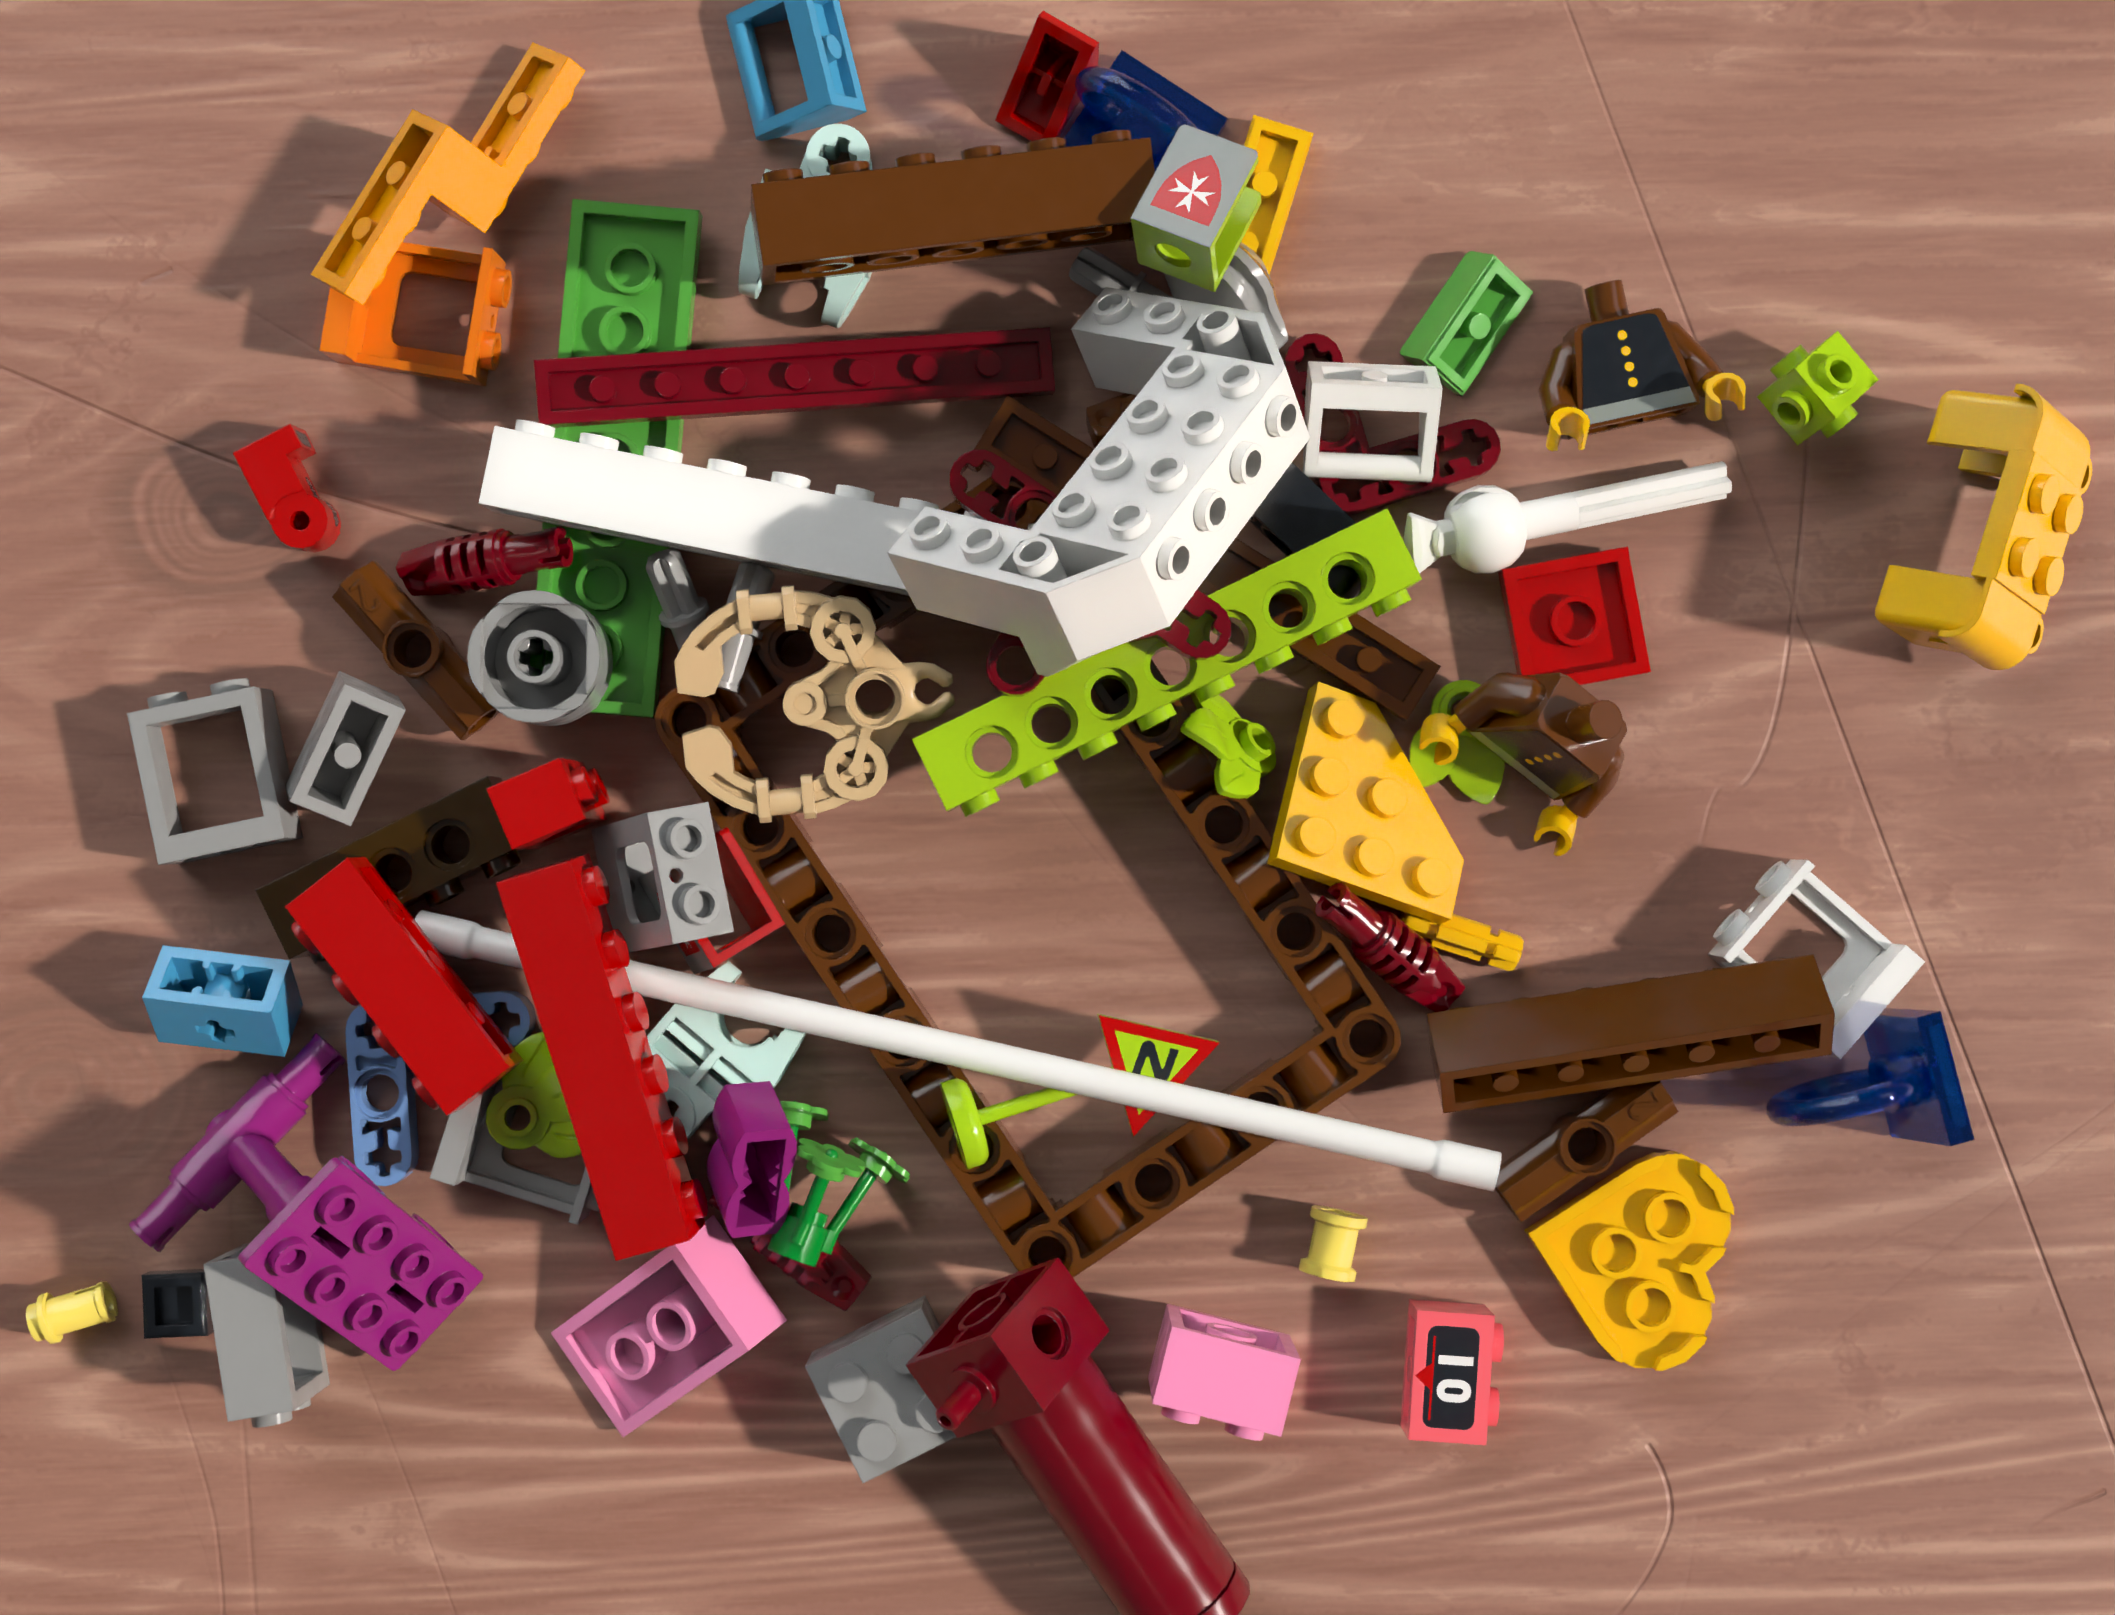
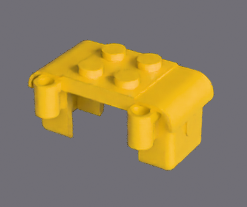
M2016 384L2014 392L2020 397L1959 390L1947 391L1939 401L1927 440L1928 445L1964 449L1958 469L1973 474L2001 477L1971 575L1975 578L1889 565L1875 608V617L1881 624L1912 644L1963 653L1984 668L1990 670H2005L2014 667L2028 653L2032 654L2038 649L2044 629L2041 615H2045L2050 596H2054L2062 584L2064 576L2062 557L2069 534H2073L2080 525L2083 515L2081 495L2088 489L2092 477L2090 444L2087 437L2037 391L2024 384Z

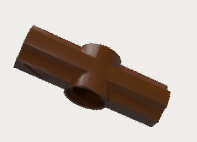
M372 560L367 565L356 569L339 584V588L332 598L383 653V658L388 667L398 675H402L460 740H466L474 733L480 731L497 716L499 711L492 707L482 694L479 693L472 682L468 662L454 648L448 634L433 625L377 561ZM425 634L431 642V655L425 664L414 668L407 660V645L412 638Z
M1660 1081L1609 1088L1577 1112H1569L1560 1116L1552 1124L1550 1131L1502 1163L1495 1190L1517 1220L1523 1222L1585 1177L1596 1176L1605 1172L1613 1164L1618 1154L1679 1111ZM1590 1127L1596 1136V1145L1593 1152L1583 1159H1572L1568 1151V1142L1571 1135L1576 1130Z

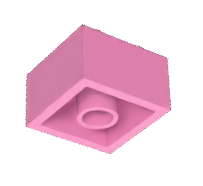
M1166 1304L1148 1375L1152 1404L1162 1406L1161 1414L1182 1423L1199 1424L1200 1417L1202 1416L1225 1422L1224 1430L1241 1438L1261 1441L1263 1440L1264 1433L1281 1437L1301 1359L1288 1334Z

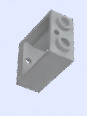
M248 678L233 679L211 684L210 696L188 700L187 692L156 695L147 698L149 709L127 713L158 865L183 864L303 838L297 806L289 802L285 786L290 772L273 690L254 686L250 687ZM242 710L264 816L183 833L161 727Z
M247 1243L203 1265L227 1420L229 1422L251 1418L252 1427L260 1428L292 1420V1411L309 1407L311 1405V1398L330 1385L320 1320L244 1267L238 1260V1256L250 1244Z

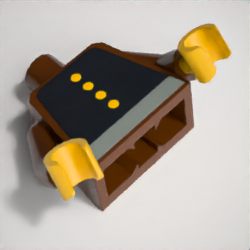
M1622 280L1599 283L1584 290L1591 322L1573 327L1563 337L1562 343L1552 350L1538 388L1546 422L1549 425L1546 447L1552 452L1558 450L1561 435H1567L1568 440L1575 439L1578 443V450H1584L1588 435L1684 415L1700 404L1699 396L1705 398V414L1711 421H1717L1722 418L1721 400L1734 402L1740 411L1745 409L1746 386L1744 380L1733 373H1724L1712 357L1678 322L1667 320L1661 308L1629 314Z
M1509 672L1498 673L1453 706L1454 715L1435 713L1429 715L1423 721L1419 749L1422 750L1430 743L1438 742L1435 747V764L1446 765L1456 759L1459 734L1466 730L1554 801L1562 799L1563 806L1553 805L1542 810L1534 834V842H1537L1545 832L1554 831L1560 833L1553 853L1555 856L1564 855L1570 850L1578 817L1587 818L1614 788L1624 760V752L1620 744L1627 733L1626 722L1623 721L1620 709L1609 700L1599 701L1571 677L1560 672L1524 676Z

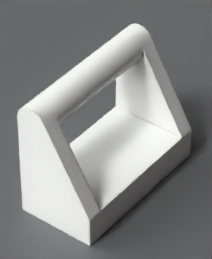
M1308 361L1304 422L1310 439L1303 447V473L1307 477L1432 482L1443 390L1436 366ZM1323 408L1420 412L1418 456L1319 452Z

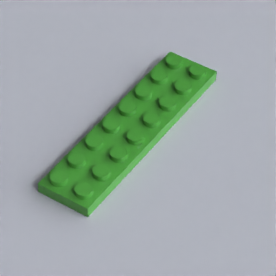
M572 199L558 358L691 350L703 218L700 210ZM684 419L555 428L554 438L579 443L580 433H592L618 440V451L643 456L644 446H656L681 453ZM543 522L542 531L561 525ZM562 526L567 532L565 538L570 537L573 545L574 556L572 564L564 568L538 570L536 590L554 593L583 607L599 620L609 638L613 653L611 680L604 696L601 698V702L590 713L655 719L659 700L665 627L661 625L659 615L663 609L646 571V564L651 554L669 549L670 547ZM543 646L541 654L531 655L530 666L540 669L542 672L545 665L552 664L553 652L545 650Z

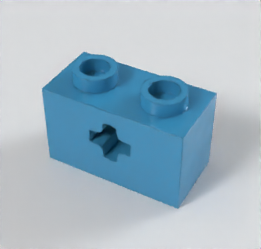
M165 945L162 946L142 996L158 1042L281 1057L286 1055L303 1006L290 960Z

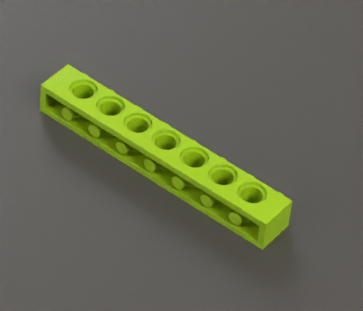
M1387 508L1208 595L1209 598L1217 602L1227 612L1231 623L1237 625L1244 634V648L1236 656L1228 657L1217 654L1210 659L1196 661L1182 656L1187 667L1184 680L1176 685H1164L1153 677L1150 662L1156 653L1163 650L1174 651L1157 638L1121 644L1049 677L1045 676L1041 684L1029 694L1021 697H1012L1004 694L912 739L946 811L950 812L960 807L964 816L968 817L1000 801L995 789L1017 778L1020 779L1024 789L1059 772L1054 762L1056 759L1078 749L1082 759L1085 760L1116 745L1118 742L1113 732L1132 722L1137 721L1141 731L1147 730L1177 715L1172 703L1194 692L1200 703L1233 688L1236 685L1231 674L1254 664L1259 674L1264 673L1294 658L1289 646L1313 635L1317 646L1353 629L1348 617L1371 607L1375 616L1379 617L1411 601L1407 589L1421 581L1422 578ZM1344 565L1357 572L1361 581V588L1357 597L1344 599L1332 592L1328 584V574L1332 567ZM1282 593L1290 594L1300 602L1303 616L1298 626L1286 628L1279 626L1273 621L1269 613V603L1273 596ZM1182 611L1175 619L1190 630L1186 641L1191 646L1197 647L1204 640L1210 642V630L1215 620L1210 614L1204 612L1197 620L1192 619ZM1169 626V627H1166V628H1164V629L1167 630V631H1169L1170 626ZM1102 679H1116L1126 687L1128 704L1121 712L1105 714L1094 706L1091 699V689ZM1057 707L1068 716L1070 731L1063 740L1056 743H1046L1038 739L1034 734L1032 720L1035 714L1042 708ZM988 735H997L1004 738L1012 750L1011 759L1007 766L997 772H987L980 769L975 764L973 758L976 743Z

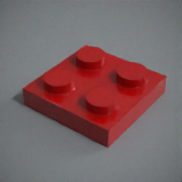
M1628 546L1512 567L1498 572L1516 673L1518 675L1560 672L1568 675L1581 686L1651 672Z

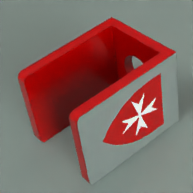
M728 827L715 833L724 884L751 929L717 950L714 949L708 937L677 943L678 949L693 974L718 966L785 925L784 920ZM651 870L640 876L638 881L660 917L661 907L654 871ZM669 874L670 880L674 882L671 875Z

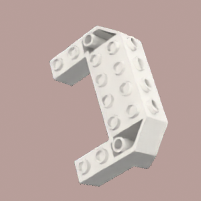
M1105 287L1071 330L1095 387L1137 396L1030 531L925 506L887 552L916 609L1020 637L1037 674L1046 677L1100 652L1169 627L1310 439L1286 367L1264 313Z

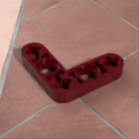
M1318 333L1305 334L1297 338L1288 348L1284 359V365L1304 421L1305 401L1303 395H1306L1307 371L1298 372L1295 366L1302 361L1304 350L1312 349L1316 358L1326 356L1329 362L1344 363L1337 344L1328 336ZM1337 409L1345 415L1348 421L1347 434L1337 442H1327L1320 439L1319 452L1396 455L1401 451L1411 450L1418 453L1419 433L1369 447L1359 411ZM1467 419L1438 427L1437 440L1440 441V453L1454 450L1463 441L1462 434L1468 433L1472 442L1483 441L1486 450L1477 457L1478 465L1471 466L1467 457L1453 459L1443 465L1449 475L1440 477L1439 456L1435 453L1432 482L1407 485L1400 481L1381 480L1389 493L1379 495V483L1375 482L1360 488L1357 492L1356 502H1349L1345 493L1335 494L1333 492L1332 485L1337 483L1340 478H1314L1316 485L1348 515H1356L1477 479L1486 474L1498 461L1501 451L1500 438L1493 427L1487 422L1478 419Z

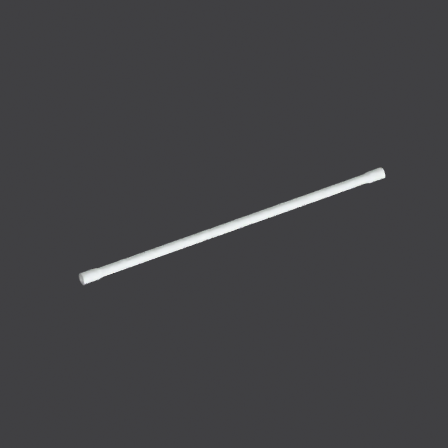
M425 910L418 912L415 921L441 954L462 959L476 958L523 969L512 933L482 927L474 921ZM630 960L628 967H625L632 991H637L644 997L1428 1173L1439 1180L1492 1192L1495 1189L1499 1175L1502 1153L1449 1140L1433 1141Z

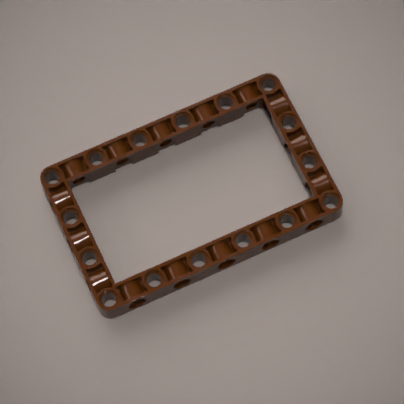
M989 477L966 494L975 498L980 491H985L996 498L1004 492L995 487L991 482V477ZM1012 481L1010 482L1008 492L1016 494L1023 487ZM1039 500L1026 502V512L1020 520L1016 521L1017 527L1028 530V525L1030 523L1035 524L1049 507L1046 503ZM956 501L941 509L964 515L966 511ZM834 581L818 592L831 597L843 595L858 598L872 612L876 623L875 633L885 627L892 629L919 611L916 609L910 596L896 595L883 590ZM778 619L760 631L763 633L762 640H754L739 685V694L717 688L714 694L700 697L677 693L676 687L659 702L655 712L656 730L660 739L703 803H709L710 813L721 829L728 827L784 920L785 925L840 1007L939 1029L913 989L907 988L889 963L881 949L883 944L842 883L836 882L821 862L810 843L813 840L795 814L775 815L778 821L776 837L766 845H758L749 838L746 831V823L752 813L734 808L710 794L694 779L685 767L683 739L676 727V717L684 706L699 704L705 711L706 725L720 726L731 741L735 771L753 780H756V778H767L740 740L742 735L739 731L744 728L742 723L768 704L784 698L787 688L792 683L821 670L829 661L815 649L813 644V654L806 664L799 667L787 666L781 657V647L784 640L795 633H804L810 636L811 629L798 625V630L786 631L784 619ZM1151 659L1150 669L1153 677L1158 682L1169 685ZM1106 678L1098 681L1093 686L1107 714H1116L1126 708L1128 692L1120 681ZM1180 700L1172 703L1177 715L1169 718L1168 727L1163 734L1156 737L1145 736L1135 728L1133 722L1118 730L1144 769H1147L1172 805L1173 812L1214 873L1222 879L1245 914V919L1284 977L1291 982L1315 1017L1316 1020L1314 1021L1317 1024V1027L1313 1029L1315 1034L1306 1042L1277 1060L1269 1058L1220 1091V1093L1248 1098L1256 1092H1267L1274 1096L1278 1106L1317 1114L1385 1068L1397 1056L1401 1046V1032L1395 1019L1331 924L1316 915V902L1298 875L1267 864L1273 838L1246 798H1229L1217 792L1214 772L1219 758L1181 732V726L1190 715ZM768 778L769 789H778L772 779ZM1218 806L1230 808L1239 819V831L1227 843L1213 841L1205 830L1207 814ZM1301 913L1310 925L1308 940L1298 948H1285L1277 937V926L1285 915ZM826 915L842 917L849 926L850 938L842 950H829L818 940L817 927ZM1362 1020H1374L1381 1030V1040L1378 1046L1366 1054L1354 1052L1349 1043V1034L1352 1027ZM868 1047L1018 1272L1038 1265L1031 1258L1029 1248L1036 1239L1043 1236H1051L1058 1239L1064 1245L1066 1252L1061 1261L1074 1278L1277 1141V1139L1189 1120L1170 1132L1164 1129L1103 1170L1104 1175L1102 1178L1078 1196L1065 1203L1061 1199L1055 1202L1053 1198L1049 1199L1034 1179L1024 1161V1154L1001 1120L983 1125L984 1131L992 1138L994 1143L992 1154L984 1164L966 1169L949 1121L940 1083L956 1078L964 1080L971 1090L978 1110L991 1105L983 1093L979 1094L974 1089L961 1068ZM1149 1164L1162 1165L1171 1173V1181L1168 1188L1158 1195L1144 1194L1135 1185V1178L1138 1172Z

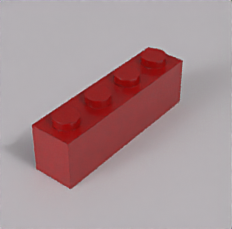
M366 857L346 858L285 906L295 919V922L291 924V928L296 938L309 952L315 955L321 953L336 972L331 976V979L337 991L351 1005L358 1006L360 1004L376 1024L371 1028L376 1041L393 1058L402 1057L415 1074V1077L412 1079L415 1091L430 1108L434 1110L441 1108L446 1116L461 1110L524 1061Z

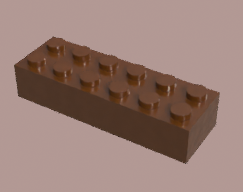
M1113 130L1093 135L1091 137L1092 144L1067 147L1065 138L1056 137L1029 142L1026 144L1027 152L1002 155L1000 146L985 145L961 151V160L936 162L935 154L916 153L896 158V167L870 170L868 161H848L831 165L829 167L830 175L803 178L802 169L797 168L766 172L762 175L763 183L751 184L750 206L761 285L1133 241L1131 216L1155 173L1150 137L1132 139L1131 131Z

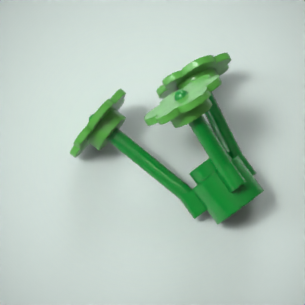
M780 1101L795 1135L796 1142L798 1130H810L812 1120H828L829 1113L825 1108L813 1107L797 1101ZM857 1137L851 1139L848 1145L860 1154L859 1158L846 1154L842 1149L834 1145L820 1144L810 1139L800 1138L797 1143L796 1154L808 1160L806 1168L816 1176L805 1204L801 1205L792 1202L785 1222L780 1230L772 1235L767 1249L800 1263L816 1267L821 1252L832 1254L839 1233L874 1181L878 1180L881 1183L887 1184L891 1177H894L906 1184L910 1178V1173L898 1165L886 1152L868 1145ZM792 1170L787 1176V1178L784 1180L788 1192L790 1189ZM845 1175L859 1178L825 1228L829 1215L819 1212L818 1209L829 1181L841 1182Z

